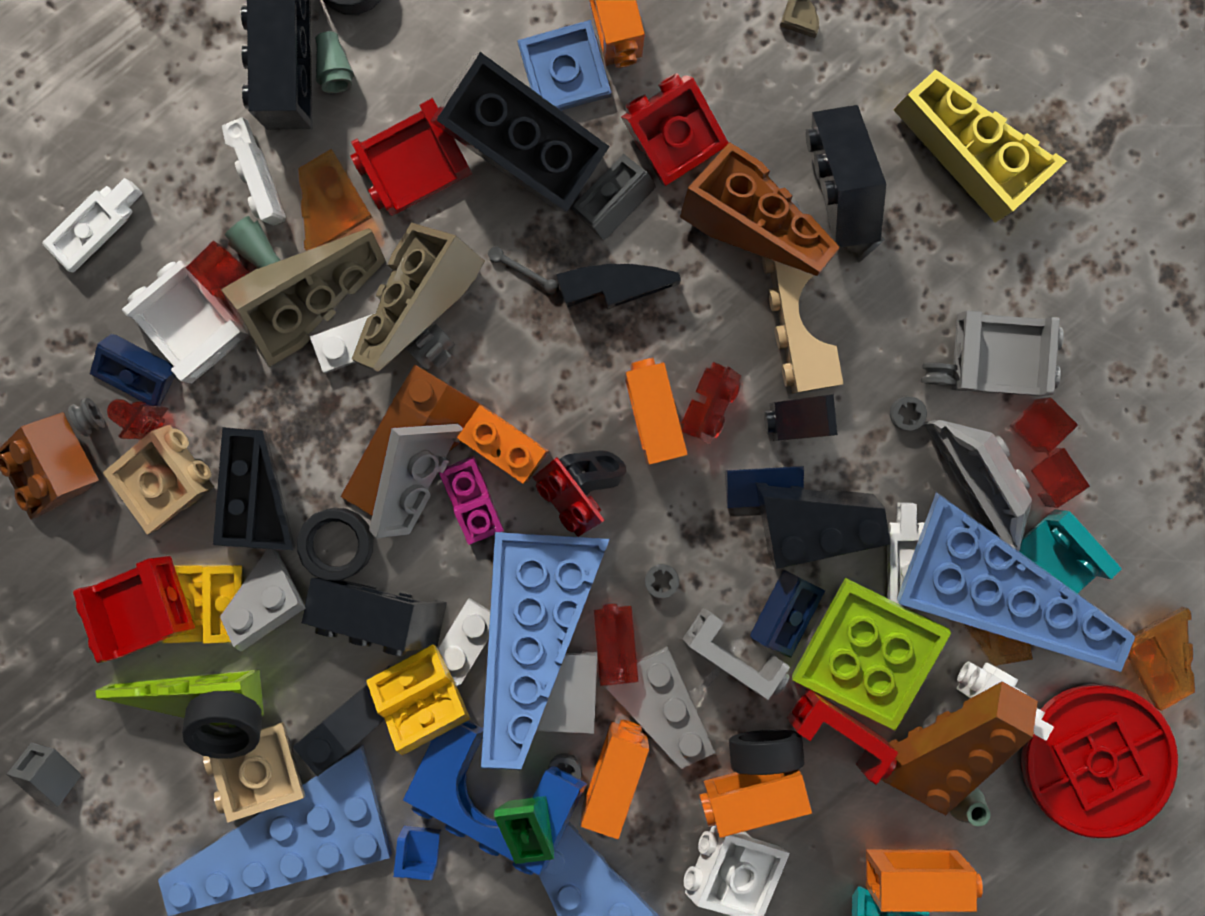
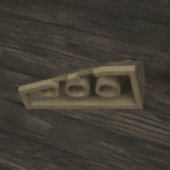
M411 223L391 254L387 266L392 269L387 285L383 284L378 288L376 297L380 299L376 313L367 318L352 360L379 372L466 293L469 286L476 280L477 274L485 260L456 235Z
M368 228L256 269L224 287L221 291L267 365L271 367L303 348L311 339L309 334L324 319L328 322L336 314L334 308L348 294H355L386 260L372 230Z

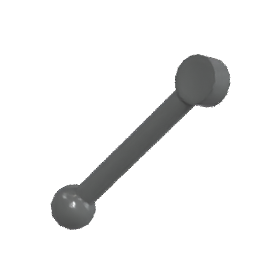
M492 247L489 250L488 256L491 261L506 264L544 286L545 291L549 294H554L559 290V284L556 280H547L504 255L501 248Z

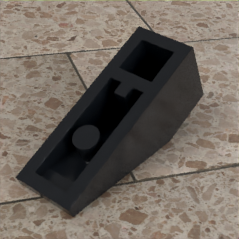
M834 394L770 403V411H765L764 413L766 433L773 434V441L838 435Z
M368 684L293 746L317 777L385 720L384 717L377 713Z

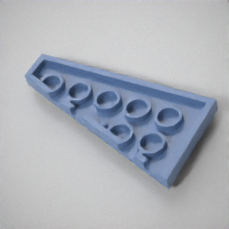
M936 492L897 597L899 604L1115 671H1122L1135 640V636L1129 630Z
M495 532L481 769H522L610 539Z
M361 745L350 754L332 764L318 777L315 776L302 784L305 793L303 799L257 813L202 851L200 850L162 875L158 882L167 916L390 858L392 852L364 746Z
M569 821L554 852V859L550 860L547 868L539 874L557 915L659 916L625 879L606 863V859L586 842Z

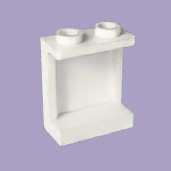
M178 261L177 263L170 262L159 270L156 281L148 287L143 286L135 290L128 297L127 301L129 303L122 308V312L138 323L174 366L171 371L181 382L193 383L247 338L248 334L190 264L183 261Z

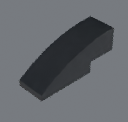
M602 264L581 267L556 274L567 308L603 295L607 309H611L677 286L681 282L678 272L637 264Z

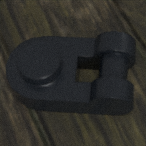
M598 450L573 453L559 459L585 495L594 490L618 486L626 473L625 463L617 455L608 451Z

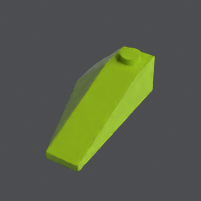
M260 669L115 683L95 690L96 698L181 718H185L186 708L190 701L200 694L212 691H231L253 699L261 708L262 716L264 715ZM210 723V724H212V725H226L227 723Z

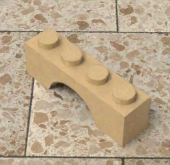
M761 256L765 274L771 273L773 288L768 289V297L772 312L778 311L780 326L775 327V337L778 349L785 350L787 364H782V376L785 387L791 386L792 394L842 385L843 378L837 346L821 342L813 337L804 327L799 314L801 292L808 280L815 275Z

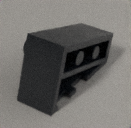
M858 105L812 112V126L810 129H806V144L808 151L814 153L816 177L820 180L833 240L840 248L881 241L887 184Z
M222 427L213 545L291 551L295 548L266 431Z
M755 482L767 550L776 569L891 545L886 511L874 494L826 489V491L806 490L798 486H791V488L768 486L767 483Z
M311 578L301 623L316 627V634L326 637H338V634L349 636V643L358 646L370 647L372 643L383 646L382 651L384 653L395 656H406V651L425 649L433 644L438 647L447 602L439 600L422 602L411 599V594L402 592L399 595L376 590L377 587L355 582L345 580L326 581L320 578Z

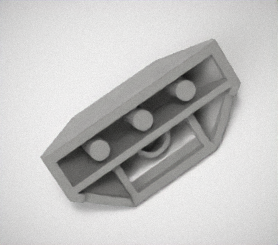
M931 420L924 424L984 526L1020 551L1032 504V498L1027 491L1030 489V484L1019 469L1014 470L1007 458L1011 455L1010 450L1003 439L999 436L995 437L991 432L943 420Z

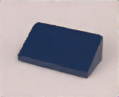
M110 334L97 344L89 373L155 409L160 407L176 377L171 371L174 367L171 363L115 334Z
M804 466L725 470L727 508L759 507L755 482L767 483L768 486L791 488V486H798L804 488Z
M783 570L750 634L751 638L791 658L825 590Z

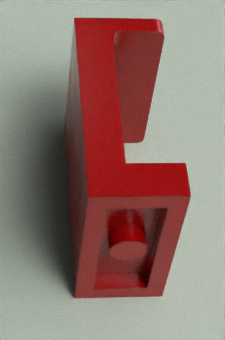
M433 98L419 105L422 111L363 142H360L358 138L351 141L356 152L350 155L359 174L361 176L368 174L374 186L368 189L375 205L379 210L385 207L391 216L472 175L469 165L455 139L430 122L438 110Z
M171 556L148 558L136 563L137 567L98 584L81 587L73 591L76 609L82 619L88 637L89 648L97 663L125 657L195 629Z
M809 688L805 689L786 717L796 732L809 741L812 740L822 723L825 722L864 748L865 750L856 762V766L875 785L881 779H887L896 767L897 760L895 758L898 752L881 735Z

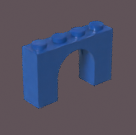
M468 720L433 739L403 801L411 804L412 811L417 815L427 819L434 817L445 823V829L459 837L467 835L478 841L479 848L484 852L494 856L501 854L513 861L512 865L517 870L528 875L533 873L539 875L543 872L550 860L515 864L496 820L482 814L474 806L468 795L466 785L467 772L483 739V728ZM552 766L545 771L532 798L542 796L547 798L555 852L587 783Z

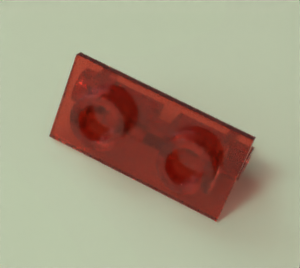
M712 362L710 368L706 367L695 391L707 397L706 402L703 404L694 399L691 400L681 422L684 424L682 432L694 438L697 437L710 445L713 438L718 437L724 427L725 417L723 415L729 402L732 403L739 394L741 375L731 367L727 366L726 369V367Z
M116 399L108 405L107 414L110 420L123 428L118 435L119 438L142 439L152 430L163 427L165 423L163 416L168 408L165 406L148 405L144 402L130 404L125 400Z
M614 603L605 604L603 609L594 610L600 686L639 682L632 606L618 607V604Z

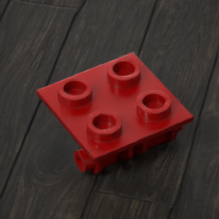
M559 458L553 459L532 477L536 481L538 493L544 500L551 501L560 513L559 519L568 531L574 532L577 537L605 521L599 513L602 509L591 495L588 497L585 495Z

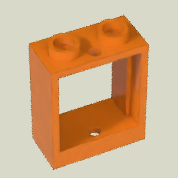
M589 0L605 66L615 64L616 68H623L635 64L637 58L643 55L645 37L637 1Z
M654 358L631 363V371L625 372L624 378L646 464L650 465L688 455L665 363L655 364Z
M481 405L478 406L457 437V439L522 484L527 483L549 453V450ZM498 449L501 451L500 456H498Z
M621 719L620 724L610 722L582 804L581 827L619 840L649 752L647 733L642 732L643 727L641 725Z
M799 769L771 775H747L735 772L705 780L706 793L699 794L708 827L716 826L720 838L812 814L803 776Z
M866 849V888L881 912H977V898H981L983 893L982 879L980 874L957 850Z

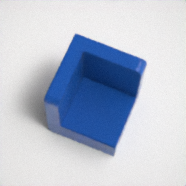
M403 826L397 838L393 877L433 880L438 867L441 829Z

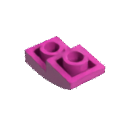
M475 456L447 466L443 473L439 472L454 507V514L468 545L495 535V532L504 531Z

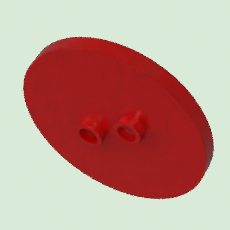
M1093 683L1065 690L1054 696L1040 709L1045 712L1042 720L1054 726L1047 740L1033 734V737L1022 746L1021 765L1029 794L1047 817L1072 833L1099 839L1114 838L1134 832L1145 826L1162 810L1175 786L1178 772V752L1170 726L1162 714L1149 701L1119 686Z

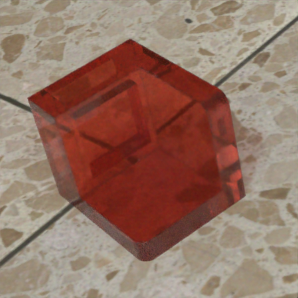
M212 241L185 267L213 296L224 301L226 298L221 289L250 273L226 247L215 241Z
M1049 397L1036 399L1010 426L1035 452H1051L1078 424Z
M1052 448L1046 452L1048 457L1032 467L1031 472L1043 488L1037 495L1045 507L1059 508L1089 488L1090 485L1065 448Z

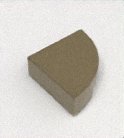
M788 0L780 27L816 38L819 29V17L810 0Z

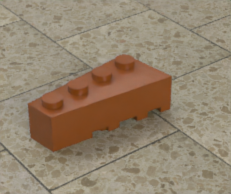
M1003 681L963 702V708L956 712L950 713L946 711L937 716L936 722L924 729L921 726L909 731L908 737L900 742L896 739L890 741L889 744L898 752L895 758L897 764L892 774L887 779L881 780L946 816L1033 737L1038 701Z

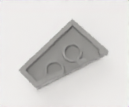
M459 424L391 429L369 529L376 538L408 535L411 533L431 496L428 489L437 472L443 473L447 467L449 460L446 456L454 441L460 443L457 437L463 428Z
M668 647L599 678L604 687L680 769L715 754Z

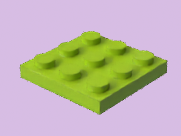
M845 578L792 674V681L896 731L949 639L951 632L949 628Z

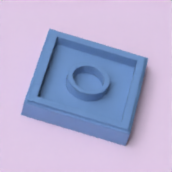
M591 20L517 40L530 88L562 111L611 97L610 86Z

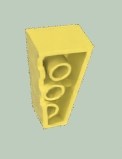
M934 70L893 110L996 223L1021 205L1067 160L1056 153L1054 155L1048 153L1038 146L1040 143L1028 133L1022 135L1005 123L1007 121L1005 117L996 111L993 113L989 112L976 103V97L937 70Z

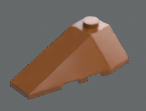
M414 365L394 397L340 497L372 516L391 429L459 424L464 428L478 406L483 405L423 368ZM454 441L449 452L460 443Z

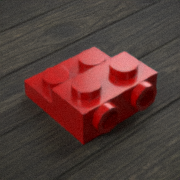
M678 73L660 82L658 87L661 91L648 99L646 94L629 102L626 105L628 113L621 116L639 150L644 152L661 184L667 186L715 155L729 143L694 78L686 75L680 78Z

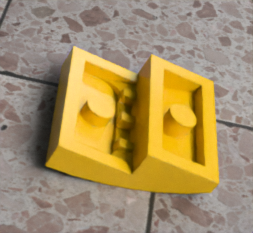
M174 565L195 629L163 641V644L231 642L220 616L242 586V565Z
M434 644L366 680L377 713L384 717L395 750L402 756L470 720L458 688L439 650Z

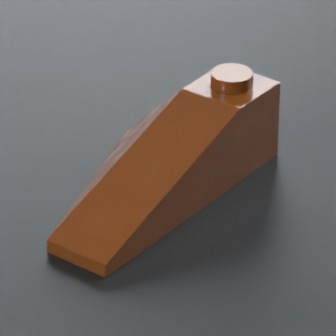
M729 142L688 187L680 218L711 238L818 276L840 247L810 214H803L791 201L793 195L785 187L780 189L768 176L770 170L761 161Z

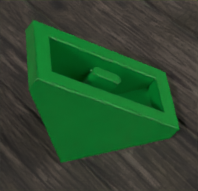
M546 796L510 800L495 809L494 818L515 864L554 859Z

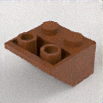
M63 412L21 426L0 447V471L9 478L15 489L16 502L22 510L27 512L30 520L83 494L99 481Z

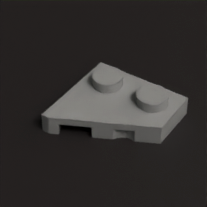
M267 549L220 616L233 647L241 652L305 609L301 597L276 550Z

